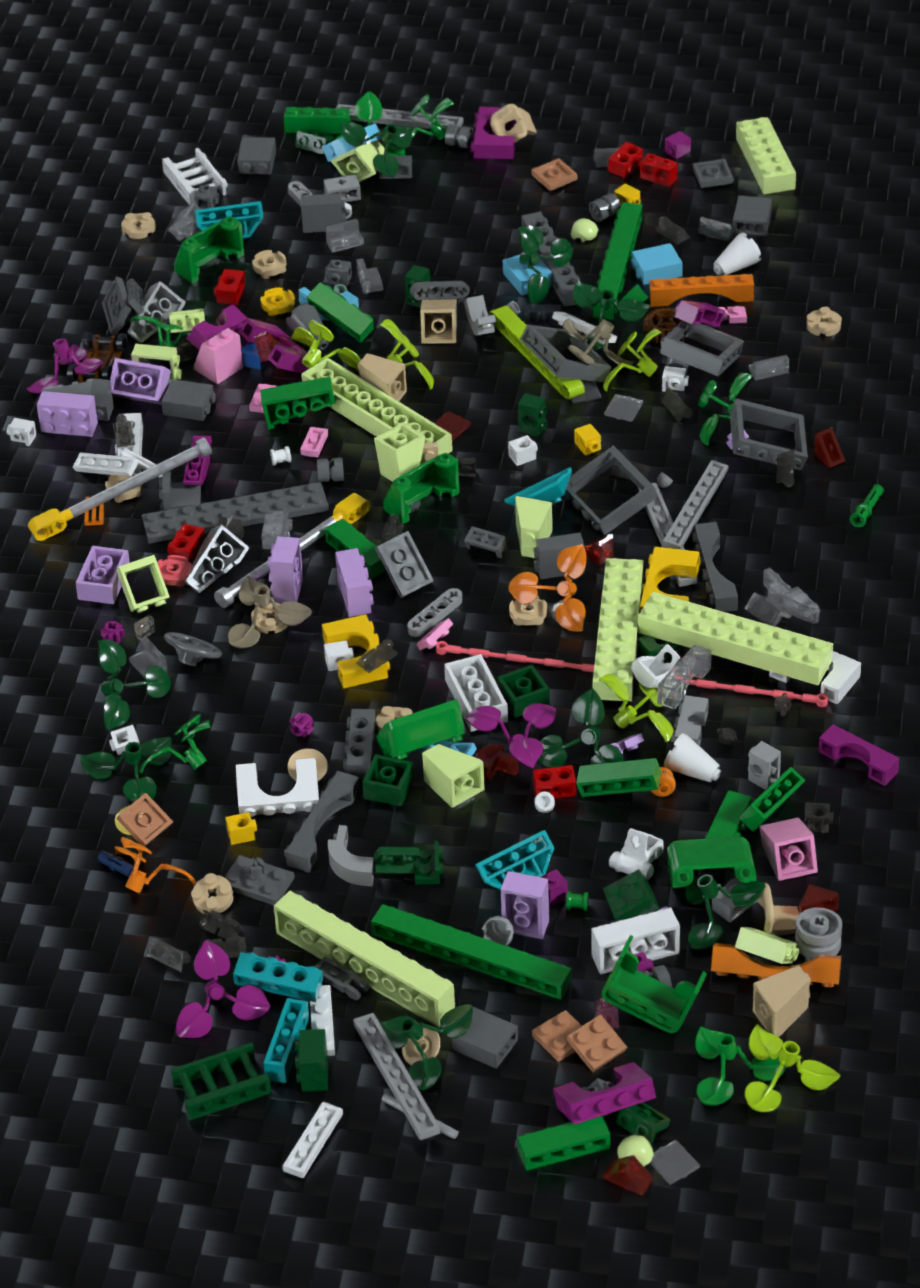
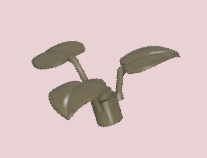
M569 319L563 323L565 332L584 342H587L588 338L595 333L594 340L585 352L573 345L568 347L573 354L580 357L587 364L593 365L595 362L587 353L598 339L601 341L606 339L603 351L616 364H633V362L619 357L607 348L611 338L609 334L614 328L610 322L603 319L586 336L578 331L570 323Z
M247 576L240 587L239 599L245 605L255 604L253 622L251 627L247 624L233 626L228 633L229 644L236 648H248L259 641L260 632L254 629L259 607L265 608L271 603L275 611L279 613V621L289 626L303 622L311 615L312 610L294 601L283 602L279 609L274 602V598L270 597L269 587Z

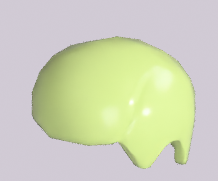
M579 219L573 224L571 236L574 240L580 238L582 242L593 240L598 232L597 225L589 219Z
M630 1135L625 1138L617 1150L621 1162L628 1164L631 1169L644 1167L650 1163L654 1156L649 1141L639 1135Z

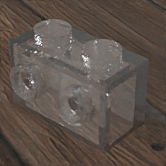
M194 202L180 212L168 229L179 241L185 237L189 238L197 227L195 210L200 208Z
M266 511L262 530L263 549H271L272 544L276 543L277 536L290 537L289 530H292V519H289L288 511Z

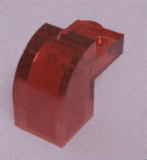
M493 744L485 746L475 756V758L483 761L484 778L491 780L497 770L515 776L519 771V761L510 753L504 752V745Z

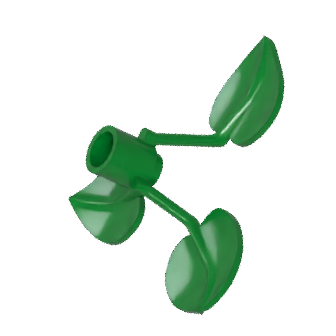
M367 92L356 103L355 113L359 119L367 120V126H370V120L378 121L380 119L382 106L379 99L372 92ZM342 134L339 135L335 140L343 137ZM380 142V144H381V145L384 147V149H385L387 143L383 142V144H382V143ZM391 142L387 155L406 156L404 149L395 147Z
M426 94L415 105L410 115L413 117L420 111L432 123L429 127L430 132L415 127L412 137L416 134V131H419L431 137L434 135L439 140H442L445 137L446 128L439 122L436 116L454 103L448 98H444L434 109L431 117H429L422 108L429 100V95Z
M134 316L130 320V323L137 320H147L154 323L158 330L159 346L177 348L181 337L188 336L191 332H180L174 344V341L169 340L170 330H183V327L175 324L167 325L166 323H160L162 320L146 316ZM161 328L167 332L166 340L163 339V341Z
M748 373L738 374L730 387L729 400L735 401V397L753 375ZM710 380L707 383L705 391L699 398L698 406L703 408L711 398L727 407L729 416L714 414L706 420L700 431V439L707 446H709V439L719 418L730 419L729 412L733 405H728L712 395L717 386L714 380Z
M198 714L176 731L175 736L183 730L185 736L182 741L184 742L187 739L191 746L190 749L184 752L186 757L170 747H164L151 754L143 762L139 772L142 774L144 767L150 760L166 752H171L183 760L184 763L188 761L194 770L207 759L196 747L193 737L197 731L211 728L210 721L206 720L199 724L201 715ZM197 725L190 732H187L188 727Z
M704 1027L699 1028L696 1037V1050L699 1056L705 1059H713L718 1054L721 1056L720 1080L714 1077L706 1078L697 1087V1095L701 1103L705 1105H718L730 1099L734 1087L731 1082L724 1081L725 1061L732 1060L737 1053L750 1069H754L753 1074L757 1079L762 1081L773 1080L780 1066L779 1057L775 1060L771 1057L767 1060H760L754 1057L753 1064H751L741 1051V1047L736 1046L733 1035L708 1030ZM783 1067L779 1077L784 1073L787 1067Z

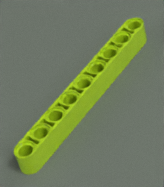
M507 305L489 312V316L495 315L496 322L494 326L565 399L570 400L585 393L581 380L556 377L520 340L527 325Z

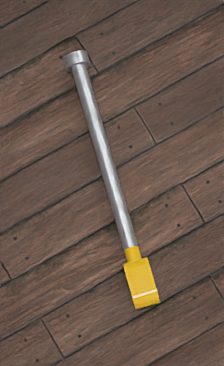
M205 438L196 441V446L62 512H59L58 509H50L32 518L28 523V528L36 540L43 541L63 531L67 526L66 521L200 455L204 458L212 454L210 445Z
M353 493L339 502L334 508L333 516L300 538L301 551L325 535V528L342 518L350 524L356 522L368 513L371 503L357 493ZM268 561L229 588L222 587L214 593L216 602L222 608L231 605L234 602V597L239 594L240 587L247 576L259 581L269 574L271 568H268Z

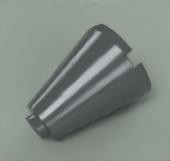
M308 303L302 304L291 312L293 315L290 319L287 317L286 325L293 333L297 327H302L309 331L314 339L318 341L319 336L312 333L309 328V322L312 319L323 325L317 308L313 304L312 306ZM322 338L317 349L324 350L328 346L329 341Z

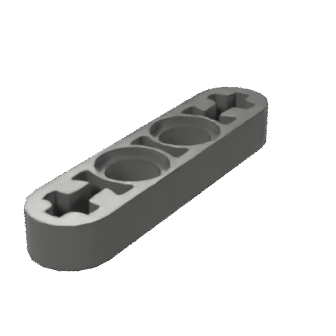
M463 281L417 282L411 286L410 294L417 300L461 299L468 295L470 289ZM436 287V290L430 294V291ZM450 287L449 291L444 293L445 289Z

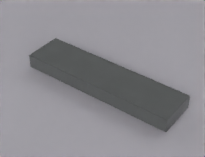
M131 278L127 281L128 303L140 315L144 312L143 290Z

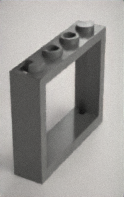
M683 321L677 327H674L671 332H668L666 337L662 338L660 353L719 376L740 356L744 341L703 324L693 325ZM685 336L723 351V353L716 356L679 340Z
M527 325L520 340L556 377L604 382L612 368L593 348L587 353L588 356L594 359L593 365L587 364L578 356L576 357L580 361L566 360L552 345L568 348L572 342L573 346L585 352L589 344L574 338L565 332L564 329Z
M735 399L729 412L733 454L802 470L808 458L803 415ZM743 420L794 432L796 451L744 438Z
M614 445L570 477L564 495L567 500H572V504L577 511H582L581 513L587 521H592L591 524L595 530H600L604 535L658 497L654 486ZM616 464L642 491L600 520L575 493Z

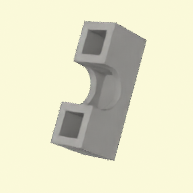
M685 695L684 702L679 704L678 714L680 717L676 716V730H673L671 742L675 743L677 738L684 733L700 746L701 726H705L708 715V698Z

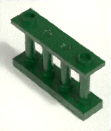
M252 1043L170 1069L173 1086L182 1084L188 1096V1100H185V1108L189 1121L271 1093L270 1079L267 1073L258 1076L251 1061L255 1059ZM243 1063L250 1079L237 1082L231 1067ZM223 1070L230 1086L217 1089L211 1074ZM202 1077L209 1093L197 1096L190 1081Z

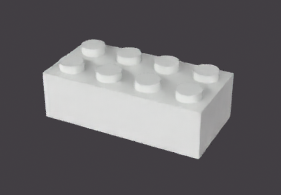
M481 654L445 664V681L454 699L458 700L464 719L472 710L478 707L492 706L501 711L500 720L503 723L508 722L507 703ZM466 721L470 731L478 730Z
M671 908L592 928V958L600 974L612 972L629 935L634 936L627 949L632 954L644 951L646 957L652 961L679 954L680 925Z

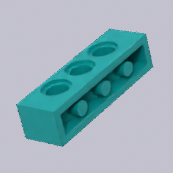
M240 952L233 973L234 984L254 985L263 991L312 1002L317 1001L323 982L322 970L316 967H304L294 962L286 963L278 961L273 957H260L254 953L246 954ZM257 969L263 970L261 972H254ZM277 974L283 975L281 977H275V975ZM296 979H303V981H301V982H297V981H295V980H296Z
M290 998L286 1000L264 1060V1071L271 1081L287 1082L297 1054L295 1039H299V1030H305L309 1021L308 1001Z

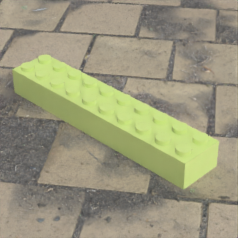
M326 358L302 373V382L330 376L335 404L329 407L376 437L404 423L424 435L425 443L437 442L438 455L452 451V434L331 359Z
M606 558L593 675V689L598 693L601 700L622 701L604 683L598 681L606 674H613L620 678L627 686V693L630 696L628 701H632L634 673L631 667L632 663L636 660L638 615L640 613V599L642 597L644 560Z
M652 592L638 615V633L815 685L820 684L833 659V643L656 592Z
M289 891L274 905L276 932L278 935L320 959L327 957L352 971L368 983L371 989L440 1028L442 1016L455 1008L454 984L448 979L438 976L432 970L419 965L415 960H410L399 951L393 950L383 942L370 937L366 932H361L350 923L340 920L334 914L321 909L317 904H313L301 895Z

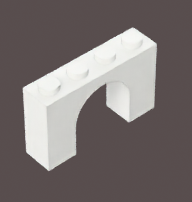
M833 651V659L827 669L830 673L821 683V693L828 696V701L838 704L860 678L861 662ZM771 671L769 675L785 683L791 678Z
M316 758L296 760V785L289 793L282 796H270L259 788L256 763L236 765L239 814L249 812L250 817L261 814H291L296 811L311 812L313 805L319 801Z

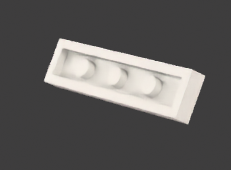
M554 312L552 317L562 326L569 319L570 323L578 331L585 333V336L596 327L565 312ZM595 333L592 334L589 338L594 339ZM610 333L609 343H615L617 336ZM598 339L597 342L605 345L606 339L603 341Z
M80 453L73 465V469L77 472L131 477L139 462L133 457Z
M323 985L320 988L317 1001H310L312 1029H325L328 1056H334L330 985Z
M322 1102L283 1165L284 1172L304 1178L343 1115L342 1108Z

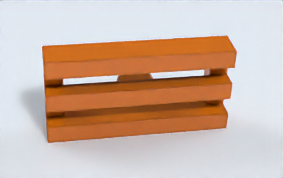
M104 503L100 505L99 520H96V507L92 509V521H89V511L85 512V526L104 524Z

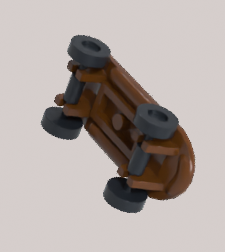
M84 332L82 345L84 349H89L84 360L96 358L102 360L103 364L86 374H77L74 370L77 365L69 364L67 369L68 380L78 381V383L86 382L88 379L110 380L115 358L120 359L122 352L127 348V335L119 333L117 338L116 335H112L111 338H100L99 335H95V339H93L91 332Z

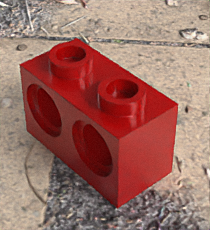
M625 142L609 158L608 172L625 179L640 165L643 159V149Z
M648 153L640 162V178L670 187L677 179V162Z
M183 524L180 530H177L172 542L168 544L167 551L169 556H184L192 564L205 540L204 528Z
M572 765L533 770V785L536 796L541 792L552 794L554 799L576 796V779Z

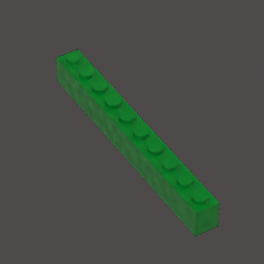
M622 202L621 209L617 211V219L614 222L611 239H609V249H606L603 269L600 270L601 280L597 281V288L601 292L603 290H610L614 293L617 306L642 221V204ZM599 303L597 306H591V311H594V318H600L602 308L599 306ZM614 305L609 310L604 311L603 319L614 320L616 315Z
M382 904L371 921L372 935L560 1000L572 983V970L565 965L551 962L545 958L498 944L489 939L445 926L394 907Z

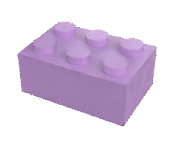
M115 358L110 379L112 395L162 405L161 401L167 391L171 371L163 366Z
M42 391L37 403L41 432L93 437L98 424L94 396Z
M277 536L276 543L272 544V556L268 557L267 563L268 568H271L269 572V581L272 582L270 595L273 596L275 603L297 602L303 583L300 538Z
M92 546L76 581L78 599L114 604L122 587L116 569L119 566L130 563L128 550Z
M358 548L335 552L337 579L349 617L371 613V605H374V601L370 591H373L371 579L368 580V569L363 567L365 566L363 555L359 554Z
M507 872L501 887L502 917L510 921L514 934L543 939L549 923L548 879Z

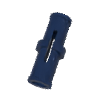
M104 850L99 853L97 858L99 863L110 867L113 872H120L127 877H130L131 872H133L134 865Z

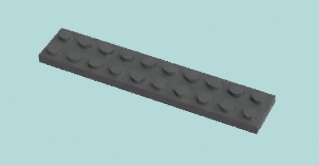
M318 482L143 514L142 521L148 543L150 544L174 539L177 530H180L183 524L204 528V533H209L211 529L219 525L232 529L329 511V506L322 484Z

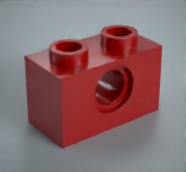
M224 269L222 276H219L218 285L214 288V296L217 298V303L238 304L245 287L244 271Z

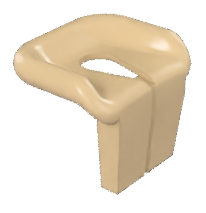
M508 104L502 107L491 117L490 124L494 135L514 136V143L524 138L527 134L534 135L537 133L529 113L518 108L515 104ZM516 120L517 124L510 131H506L505 124Z
M765 883V889L758 899V903L764 909L766 918L764 932L775 936L796 933V919L799 916L798 908L796 906L773 905L770 886Z

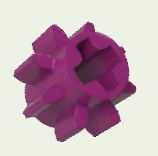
M109 621L105 623V628L101 629V636L103 640L119 643L121 642V637H125V632L122 624H118L116 621Z
M299 712L297 715L294 714L289 720L292 723L290 730L296 736L305 737L314 730L311 726L313 719L307 713L301 714Z

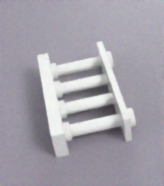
M199 148L195 149V158L176 164L172 163L169 157L162 159L165 175L190 206L195 205L194 193L198 190V188L195 189L192 186L210 180L213 183L209 184V186H215L223 196L226 195L227 182L225 178L220 176L208 161L205 153H202ZM195 164L200 166L184 172L179 171V169ZM202 172L206 173V175L192 180L185 179Z

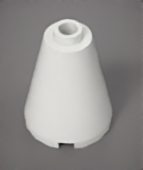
M746 233L738 234L714 262L713 269L717 275L731 274L761 260L759 258L761 252L752 238L748 240L745 237L747 236Z
M682 733L675 741L673 750L669 751L664 767L703 781H716L721 774V770H719L720 765L688 735Z

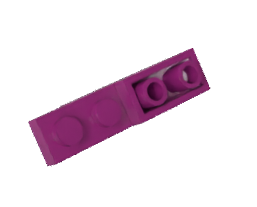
M193 436L191 448L196 446V441L202 438L207 440L211 448V436ZM200 455L186 463L183 485L203 484L209 467L210 455L204 458Z

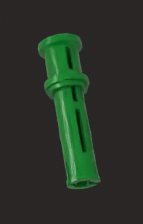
M874 485L864 502L856 507V512L850 516L852 525L860 528L866 524V519L872 514L873 506L883 494L884 489L882 486Z

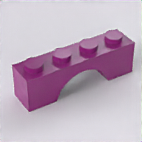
M681 300L676 306L675 317L693 325H700V322L720 327L725 310L709 303Z
M232 304L221 312L216 320L218 326L203 321L193 327L187 339L200 350L204 342L227 328L239 333L247 317Z
M832 725L819 738L820 753L833 760L843 757H854L862 760L869 768L868 778L884 786L898 773V757L835 725Z

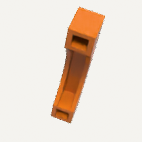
M742 274L649 280L651 307L668 306L682 297L699 293L719 294L736 302L754 301L753 275Z
M721 943L713 945L711 971H716V975L728 976L729 973H735L740 978H749L750 975L758 976V979L763 980L798 966L768 965L754 960L741 949L735 948V945ZM820 954L812 960L798 964L804 972L808 973L811 980L809 985H813V982L822 983L821 986L834 987V984H839L841 956Z

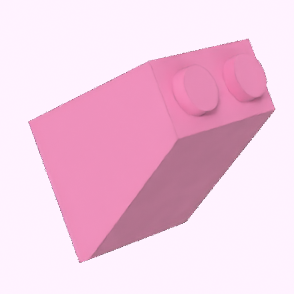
M227 328L204 342L196 358L194 370L216 384L241 370L243 363L240 335Z
M799 818L760 826L761 843L778 881L818 872L814 835Z

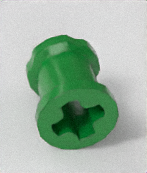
M567 891L566 910L581 908L587 911L588 892L572 894L571 891Z

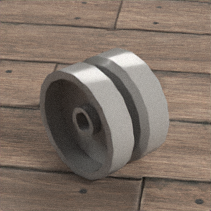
M811 908L800 913L796 919L795 942L799 943L797 947L799 953L804 957L808 956L811 958H815L820 954H838L841 949L842 920L839 915L825 908Z

